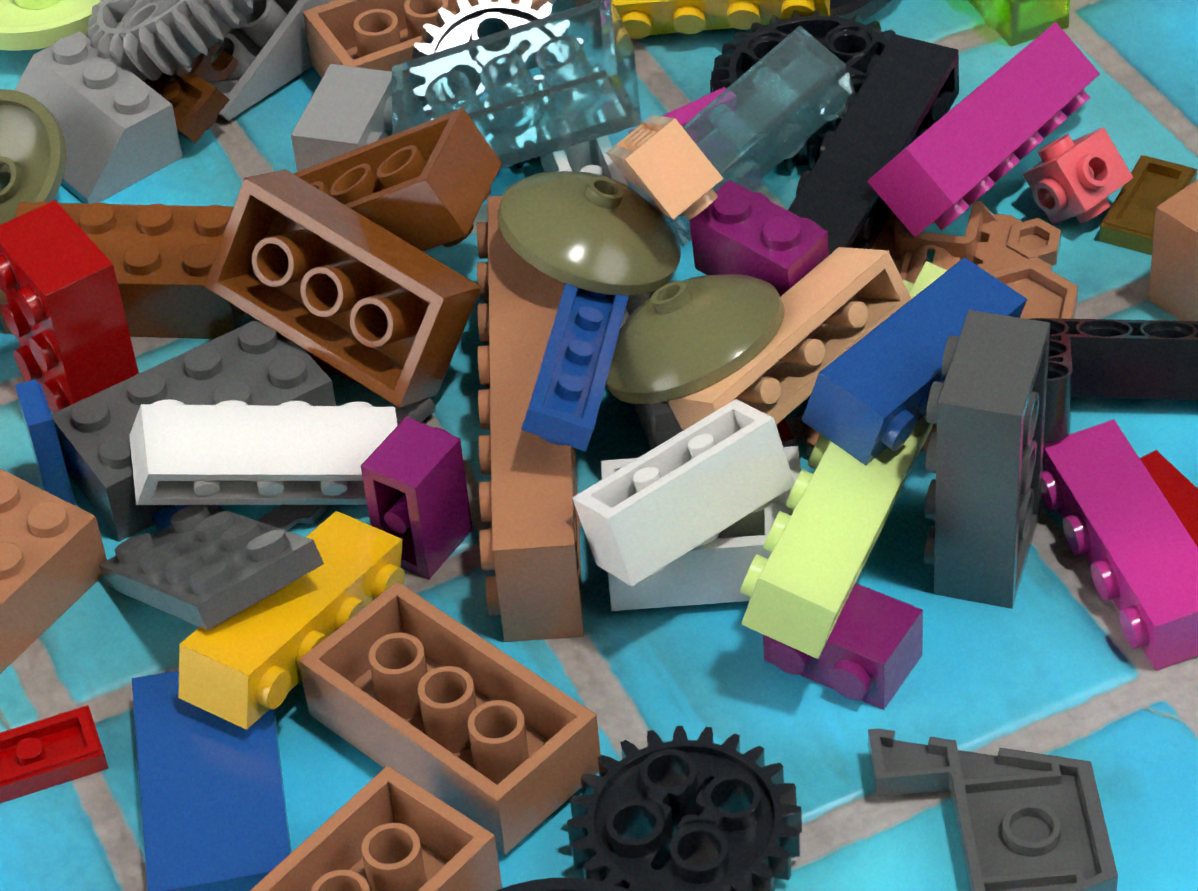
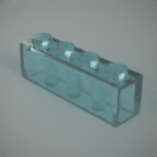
M799 26L684 125L683 129L724 178L712 188L715 192L728 180L753 192L760 185L765 175L784 159L796 155L802 149L806 140L827 121L835 120L842 115L849 95L855 91L846 64ZM627 180V182H628L630 188L633 189L634 191H636V190L634 189V187H633V186L629 183V181ZM663 215L672 227L679 244L682 247L688 244L692 239L690 221L686 216L682 217L679 215L673 220Z

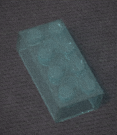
M596 0L392 66L393 135L464 108L502 162L500 169L519 162L551 152L562 151L568 147L609 134H616L625 129L640 125L641 113L634 46L613 1Z

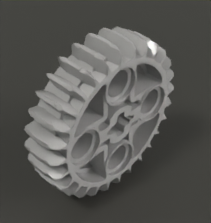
M100 0L101 2L92 7L91 13L93 16L88 19L87 37L91 40L92 47H98V50L105 59L113 57L119 66L126 67L143 82L147 78L158 80L163 72L167 75H173L177 67L182 64L190 67L195 57L202 53L207 55L208 49L218 41L224 42L223 37L232 28H240L239 21L243 16L253 13V3L258 0Z

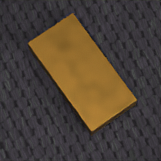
M1141 155L1131 172L1133 179L1123 185L1100 225L1099 241L1152 255L1156 207L1196 181L1197 169Z

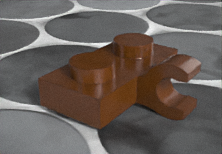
M218 42L208 49L207 55L202 53L195 57L190 67L180 65L173 75H167L163 72L158 80L147 78L144 81L172 104L178 133L195 144L203 133L213 126L218 118V114L230 100L210 84L212 81H221L228 78L235 71L238 60L225 51H222L217 59L211 63L212 56L221 46Z

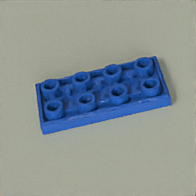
M179 670L132 678L148 891H250L292 853L275 709H269L246 730L179 699Z

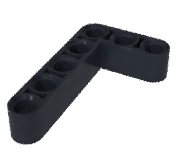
M1029 318L1030 320L1050 323L1044 442L1062 440L1069 436L1072 397L1198 400V321Z

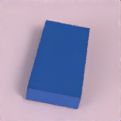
M37 379L16 384L15 389L44 491L76 505L55 424L41 382L38 383Z

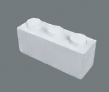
M735 399L577 494L572 499L596 565L633 587L639 582L658 576L666 565L692 549L711 543L718 537L721 531L745 516L764 510L772 503L774 498L792 488L795 483L774 418Z

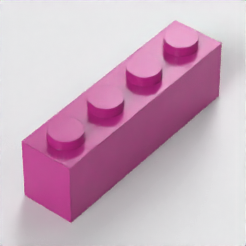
M1113 419L1069 434L1068 437L1062 440L1044 443L1041 499L1049 511L1057 509L1061 515L1065 536L1072 551L1076 555L1084 553L1091 564L1092 579L1100 597L1104 601L1112 599L1119 610L1123 633L1130 646L1134 649L1142 647L1156 671L1198 656V547L1116 421Z

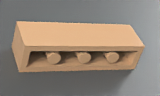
M651 115L606 152L638 194L655 206L661 214L673 220L679 215L682 217L686 216L690 220L707 208L718 197L712 188L724 179L679 122L671 117Z
M838 247L780 297L785 310L783 322L771 342L754 359L735 373L712 386L685 397L667 401L682 430L684 431L735 399L773 417L776 425L811 395L820 371L912 299L889 251Z

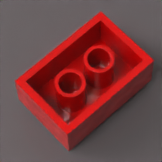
M56 200L51 201L1 224L0 288L5 292L8 301L1 305V311L10 331L18 338L20 348L14 350L13 354L21 374L26 381L37 379L38 383L41 382L52 412H58L138 374L139 371L114 265Z

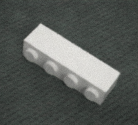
M161 400L152 404H141L129 435L136 505H367L361 464L398 426L395 407H373L367 402H350L342 406H311L303 401H290L278 406L248 405L238 400L223 401L216 405H185L177 400Z

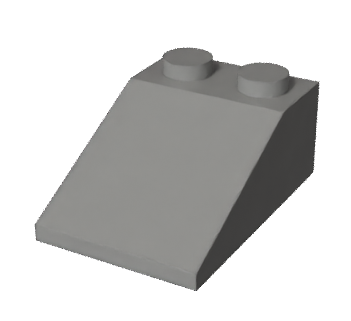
M258 0L254 2L253 13L244 15L239 21L240 28H232L223 37L224 42L218 41L221 46L211 59V63H213L218 55L225 51L238 60L235 71L228 78L210 82L211 85L230 99L218 115L228 121L311 68L303 11L334 0Z

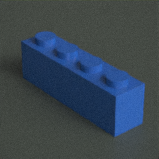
M964 257L819 372L802 421L864 465L870 463L887 447L896 451L909 438L916 423L924 416L926 417L927 403L933 382L944 383L946 376L942 375V363L946 342L949 335L960 336L968 310L1020 318L1028 299Z

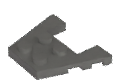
M868 729V750L876 797L943 790L951 791L970 891H1117L1118 874L1091 761L999 747L998 756L958 750L956 740L930 737L928 745L895 740V731Z

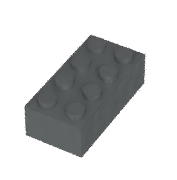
M968 310L960 336L949 335L942 363V375L946 376L944 383L933 382L926 411L927 422L937 424V431H933L930 436L925 464L927 472L936 473V480L932 479L930 482L925 503V519L934 520L935 526L930 527L924 552V565L934 567L935 595L1013 608L1040 516L1050 336L1049 322Z
M256 319L151 369L138 373L97 394L82 399L71 406L53 413L52 417L68 475L120 542L153 526L151 514L168 506L136 505L129 435L141 404H152L161 400H177L185 405H216L223 401L238 400L248 405L278 406L290 401H303L311 406H336L332 380L304 348Z

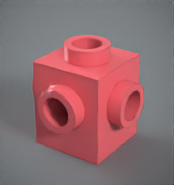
M1104 127L1075 140H1072L1069 134L1054 140L1037 152L1042 161L1023 174L1033 191V197L1037 205L1046 213L1052 225L1074 216L1079 224L1096 217L1111 206L1106 197L1133 179L1131 172Z

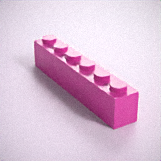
M1055 22L909 144L867 182L914 237L933 222L942 231L964 213L972 203L994 186L995 182L1016 166L1023 157L1038 146L1046 136L1060 126L1068 116L1091 97L1084 88L1098 77L1100 73Z

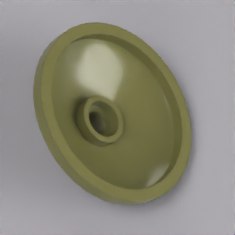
M0 89L1 225L14 218L19 202L54 201L62 183L66 165L65 139L55 116L48 108L30 95Z
M577 171L538 173L511 185L504 193L498 209L497 220L500 231L511 248L519 256L543 273L580 289L602 294L626 296L649 293L669 283L680 262V244L667 219L655 206L636 191L619 181L603 175Z
M741 274L698 276L662 286L649 299L643 302L620 328L606 381L609 391L617 399L624 402L653 404L685 397L727 378L754 359L777 334L783 322L785 312L784 304L773 285L764 280Z

